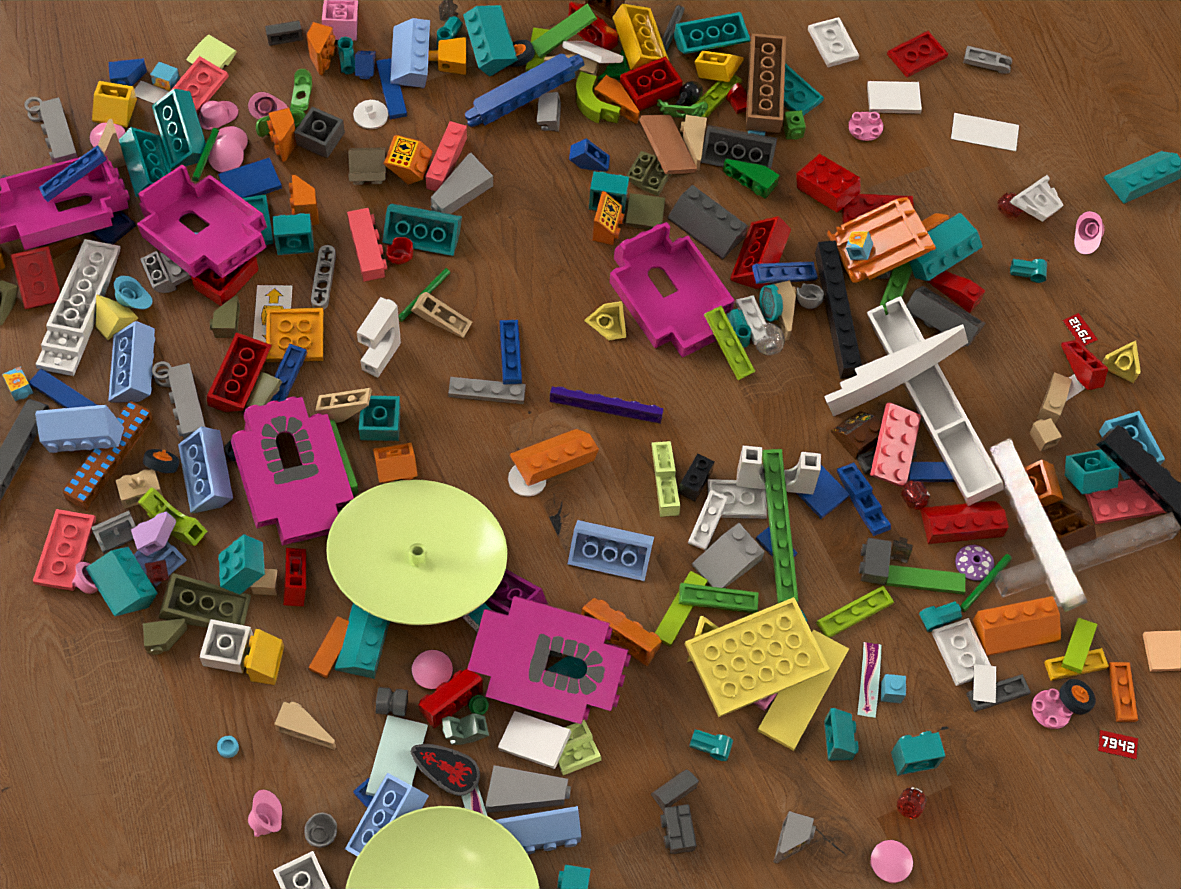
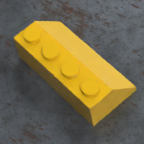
M621 4L614 14L613 20L630 70L665 56L668 59L651 8Z

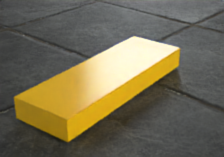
M1102 648L1088 651L1081 674L1061 667L1065 656L1048 659L1044 662L1051 681L1100 671L1109 667Z

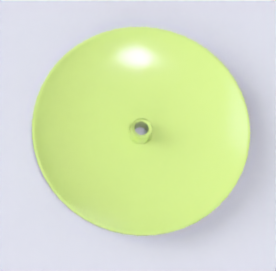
M400 480L385 483L361 493L341 510L329 531L327 561L333 579L340 590L364 611L395 623L433 625L465 616L480 607L493 595L505 573L507 544L503 530L494 515L485 505L470 494L453 486L435 481Z
M434 806L418 809L394 819L381 828L368 841L356 858L346 884V889H540L537 875L528 854L519 841L506 828L486 815L455 806Z

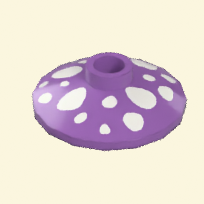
M967 545L961 548L956 555V568L959 573L966 574V579L982 581L994 568L992 555L982 546ZM973 558L978 559L979 562H975Z

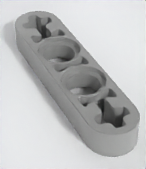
M324 245L319 249L311 295L313 308H323V310L327 308L336 260L335 249L330 245ZM327 252H330V254L328 255V261H326L325 255ZM322 267L330 268L327 273L320 271ZM321 282H325L327 284V287L321 289L318 288L317 285ZM319 294L322 295L321 303H317L319 301Z

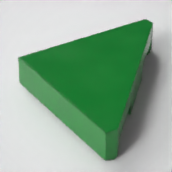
M621 50L619 54L624 56L621 63H610L606 70L598 76V83L606 75L620 80V75L629 71L624 50Z

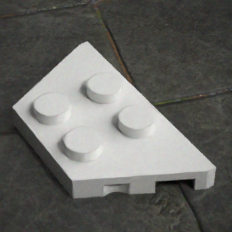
M1048 175L1038 180L1010 201L1013 205L1042 222L1063 206L1055 188H1050L1048 184L1050 180Z

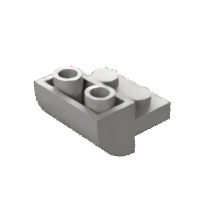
M158 251L140 259L152 288L156 292L168 293L177 290L176 285L191 278L190 274L163 253L159 254Z

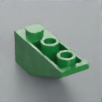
M731 159L724 161L723 172L737 180L741 185L754 191L758 196L766 199L778 185L780 175L766 166Z

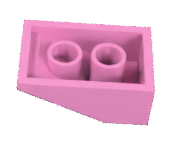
M324 0L322 25L333 28L335 40H339L341 37H349L352 41H357L358 0Z

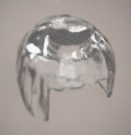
M772 323L764 324L767 335L759 340L756 349L764 355H776L782 351L785 345L784 334L777 325Z

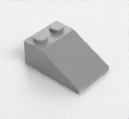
M738 523L692 563V566L703 578L708 580L707 583L711 587L726 588L761 562L765 551L743 526Z

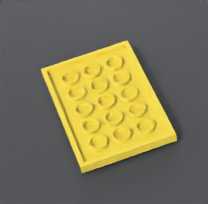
M794 597L684 643L719 717L830 670Z

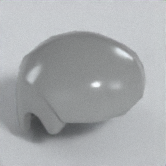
M804 283L800 289L797 287V301L801 306L813 309L823 302L825 296L820 286L814 284L806 285Z
M324 812L316 813L308 819L304 835L311 846L317 848L327 847L336 837L337 822L330 814Z

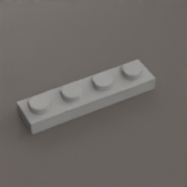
M450 377L448 397L524 404L526 384H503V382Z

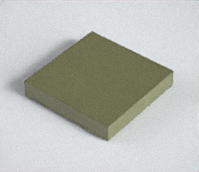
M630 193L625 226L652 229L655 225L662 224L665 198Z

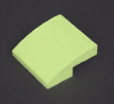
M207 35L194 48L186 60L193 64L201 56L222 69L224 65L228 66L237 51L211 35Z
M583 720L582 724L574 723L564 727L570 729L571 734L558 761L563 775L601 761V755L585 720Z

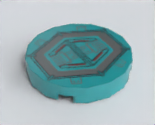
M774 284L764 285L760 292V308L764 318L768 321L778 320V316H781L783 311L782 296L778 294L776 290L779 289Z

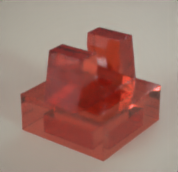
M165 560L145 563L146 574L152 584L169 580Z

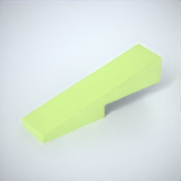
M671 441L652 442L660 517L678 516L680 514V501Z

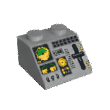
M788 812L782 825L774 863L778 864L803 850L806 844H810L816 826H813L814 818Z

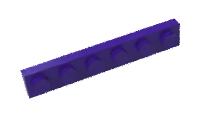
M552 386L550 391V402L661 424L664 408H660L657 405H644L637 401L629 402L617 397L609 398L601 394L593 395L581 390H568L560 386Z

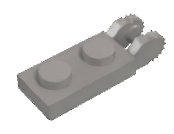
M967 46L963 63L1007 74L1011 71L1010 65L1013 59L1009 56L1001 55V53Z

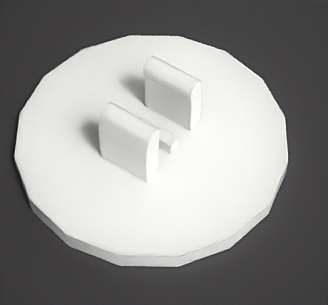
M366 100L359 103L353 113L357 125L369 130L378 129L383 126L389 116L386 106L376 100Z
M516 465L509 472L508 482L510 488L520 496H535L546 486V480L528 486Z

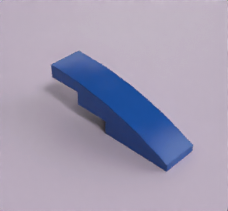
M855 463L838 468L837 473L846 491L850 494L849 497L872 535L875 536L891 530L890 522L882 513V506L872 493L873 488Z

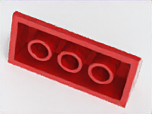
M779 216L751 222L730 276L731 281L754 289H760L764 285L771 284H756L752 266L755 264L779 263L791 232V228Z
M236 332L207 394V405L223 412L244 410L272 345Z
M997 501L976 502L969 506L967 503L920 508L928 544L1004 537L1009 528L1005 510Z

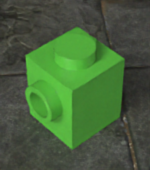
M802 110L785 112L782 123L786 139L803 138L806 126Z

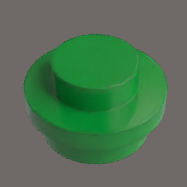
M482 695L473 696L468 703V708L472 714L483 715L489 707L487 698Z

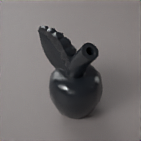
M689 81L682 85L680 90L681 98H679L675 105L682 106L685 102L687 104H694L699 101L703 94L702 85L697 81Z

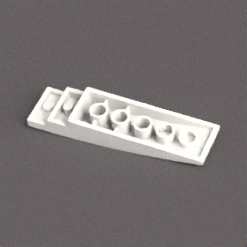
M84 239L47 322V332L41 343L42 351L36 362L37 369L74 376L96 322V294L105 297L121 249L120 246Z
M963 324L855 368L857 375L840 382L841 390L824 396L832 415L836 416L886 393L968 343Z

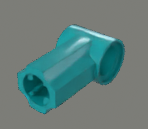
M449 17L445 25L437 30V47L440 40L454 39L463 27V22L458 17Z
M341 37L338 40L341 72L352 74L355 71L353 41L349 37Z
M1013 259L1010 273L1011 275L1029 277L1031 281L1041 283L1046 281L1047 261L1043 259H1035L1033 261Z
M738 308L733 309L726 316L741 345L745 348L750 344L752 330L747 325L742 310H738Z
M955 601L937 608L931 606L919 613L927 632H932V630L940 628L944 624L962 618L961 608Z
M695 729L689 747L709 753L716 760L727 761L733 739L726 735L717 734L715 736Z

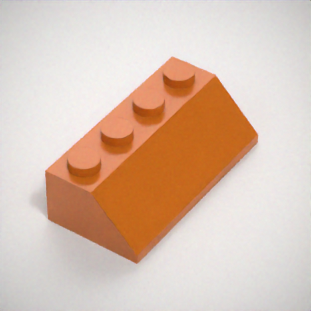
M574 429L510 454V457L526 484L530 486L593 462L599 448L589 433Z
M1054 596L981 610L973 618L986 656L1061 640L1060 613Z
M593 598L582 608L581 615L609 622V627L613 628L610 640L607 641L629 649L628 654L644 665L648 666L660 649L662 640H660L657 634L654 632L649 633L636 621H630L621 611H615L610 608L607 602Z

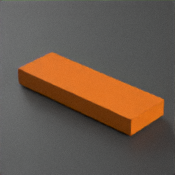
M337 616L308 667L310 671L328 678L342 649L349 624L348 620Z
M1110 662L1108 665L1116 722H1137L1138 715L1130 662Z

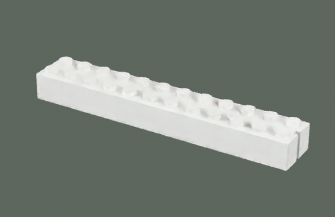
M901 296L886 303L888 315H885L882 305L867 312L869 322L887 355L925 340ZM938 363L904 382L903 385L921 415L923 423L967 505H972L1004 490L1003 481Z

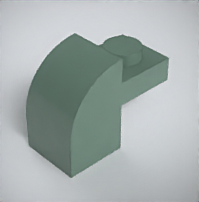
M473 713L461 719L450 716L442 718L443 733L446 739H450L452 745L471 743L489 736L485 716Z

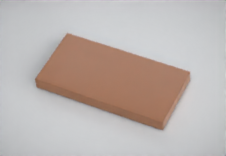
M641 116L639 119L665 174L695 173L697 167L672 116Z

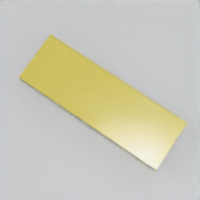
M813 630L812 634L830 670L778 692L757 730L792 751L796 748L849 648L816 630Z

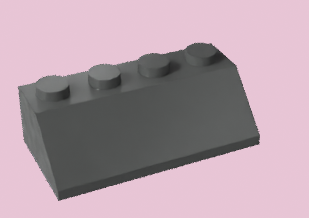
M708 125L701 162L723 167L724 161L731 159L763 165L771 169L777 138Z
M693 185L680 196L668 216L671 222L722 260L745 238L748 225Z
M924 286L914 291L906 305L912 317L921 318L924 320L923 323L931 328L934 326L939 329V333L963 324L968 343L965 344L967 347L972 344L985 325V322Z

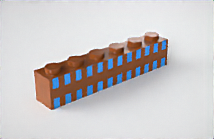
M132 401L122 408L120 416L117 418L124 427L119 447L98 448L88 454L85 463L76 470L73 479L64 487L63 494L67 501L87 511L153 421L150 410Z

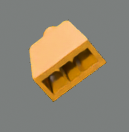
M466 37L440 40L438 42V50H429L428 61H438L439 71L466 75Z

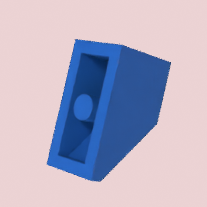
M358 51L355 54V76H360V79H370V76L374 75L376 51Z
M144 58L108 62L111 83L133 86L147 73Z
M586 138L571 145L569 160L581 169L608 171L610 155Z

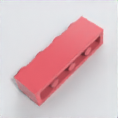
M452 121L449 122L426 174V189L437 191L452 174L467 139V126Z
M369 208L347 212L363 282L384 278V270H387L386 260L381 258V255H383L382 245L377 243L379 233L373 227V225H376L374 214H370Z

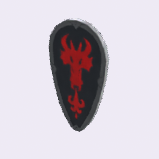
M419 744L411 748V755L419 769L446 792L456 796L466 795L472 792L478 785L480 778L479 767L470 756L434 744Z

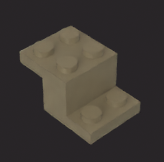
M386 147L349 149V181L359 185L364 184L365 181H371V184H382L383 180H386V166L383 164L386 158Z

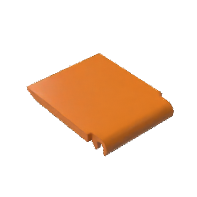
M908 197L895 199L841 225V227H836L837 232L835 234H831L829 230L827 232L830 241L836 240L839 258L851 281L854 283L866 278L871 280L936 249ZM851 231H869L873 246L868 260L850 259L846 245Z

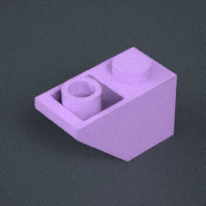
M164 512L131 529L137 550L148 556L164 548L176 524V519L168 512Z

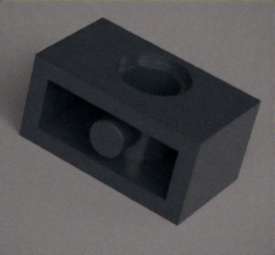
M697 453L680 483L678 494L696 502L713 472L715 461Z

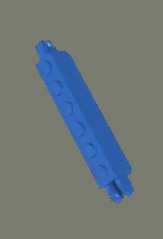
M559 54L476 98L473 102L474 107L465 113L468 126L474 127L481 123L485 126L540 97L542 94L576 77L575 72L585 65L583 59L579 54L567 58L565 54Z

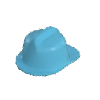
M119 276L114 281L115 298L120 305L136 309H147L152 305V297L136 279L129 276Z

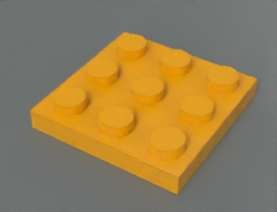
M323 308L267 309L266 343L271 344L272 348L266 362H281L289 343L308 351L304 361H323Z

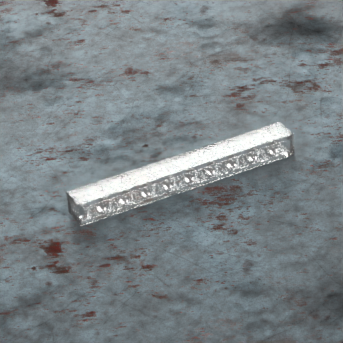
M1009 438L990 447L989 450L992 455L989 458L994 466L997 465L999 469L997 472L1001 480L1005 482L1003 489L1006 495H1011L1013 499L1009 501L1013 510H1018L1020 514L1016 517L1021 527H1026V531H1024L1025 537L1028 542L1032 541L1034 545L1031 547L1035 558L1039 557L1041 560L1038 565L1042 573H1047L1049 577L1045 580L1050 590L1054 589L1056 595H1053L1057 606L1062 605L1065 612L1087 603L1088 601L1011 439Z
M1170 512L1098 537L1062 552L1060 550L999 571L994 582L1003 598L1174 538L1181 530V527L1174 514Z

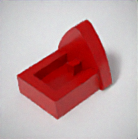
M736 83L728 92L726 99L730 102L736 114L746 111L747 94L744 87Z

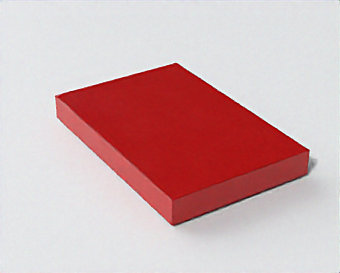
M929 31L887 52L888 57L907 78L948 57L947 51Z
M49 246L11 254L24 309L27 310L56 303L61 292Z

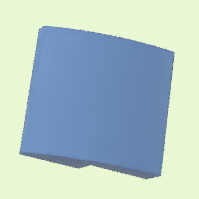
M168 541L164 548L148 556L139 550L133 554L155 587L187 561Z

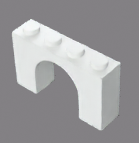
M382 297L379 298L357 331L358 342L369 347L361 359V368L377 378L401 344L398 307L392 300H386Z
M742 447L737 468L736 486L766 489L762 465V447ZM801 452L798 464L791 469L784 470L787 492L814 493L821 470V454Z

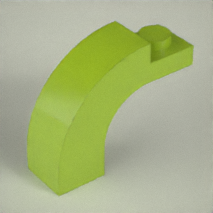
M580 71L576 82V103L580 111L588 119L599 123L601 118L609 122L618 123L621 107L598 100L593 94L597 76Z
M150 488L138 501L148 512L147 515L151 519L157 514L168 512L176 519V524L171 535L184 543L196 546L208 532L196 518L188 517L176 510L155 488Z

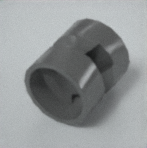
M379 687L376 699V714L388 715L389 712H392L395 716L405 717L408 690L396 689L395 692H392L391 688Z

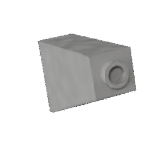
M469 153L431 197V210L446 214L453 213L493 187V175L472 153Z
M493 766L486 801V812L564 805L565 798L569 799L571 786H567L568 779Z

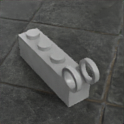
M38 97L28 98L24 106L28 111L29 119L33 122H44V124H41L44 135H48V138H45L48 149L52 148V152H49L52 163H60L78 158L60 98L43 102ZM32 101H37L40 103L39 106L37 105L31 108L28 107L29 103ZM37 113L38 118L32 117L31 114Z
M164 361L156 363L152 368L155 381L160 387H171L172 392L169 393L171 404L175 403L176 406L173 409L175 420L179 419L180 425H177L179 437L183 436L186 439L201 426L206 427L190 364L171 367L169 363ZM160 366H166V367H168V369H161V370H159V371L156 373V369H157L158 367H160ZM159 380H166V383H161Z

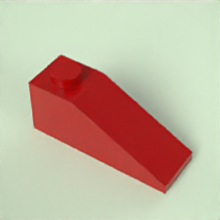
M943 271L927 281L968 313H971L981 302L985 290L972 280L947 271Z
M1078 340L1062 342L1061 347L1077 380L1087 390L1104 387L1108 368Z
M286 548L283 605L304 607L306 549Z

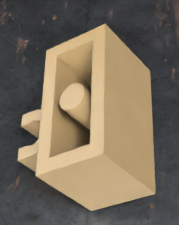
M145 469L140 473L125 475L116 480L124 508L138 505V501L150 488H155L163 496L155 470Z

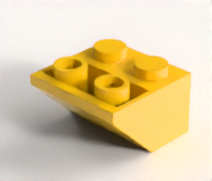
M701 51L695 60L698 77L729 82L744 59L743 57L731 54Z
M99 81L93 98L92 121L107 123L109 119H112L114 124L127 128L137 102L134 87Z
M255 629L254 636L251 635L249 639V648L251 649L249 655L245 656L244 667H246L247 674H249L252 682L275 685L284 650L283 641L260 629Z

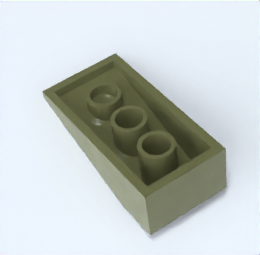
M173 573L168 580L158 618L165 620L185 618L187 625L206 628L209 627L211 619L244 626L251 595L246 593L239 595L218 585Z

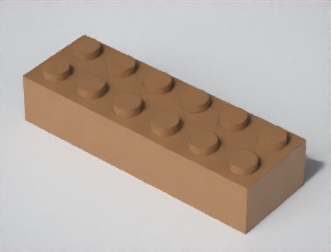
M754 33L751 35L745 130L776 133L781 131L784 107L786 36Z

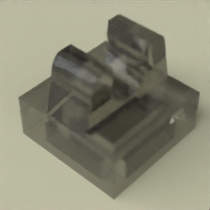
M443 0L439 5L440 20L446 22L449 17H457L459 13L455 12L458 6L453 3V0Z
M900 537L899 541H893L890 559L904 563L908 562L913 545L907 543V538Z

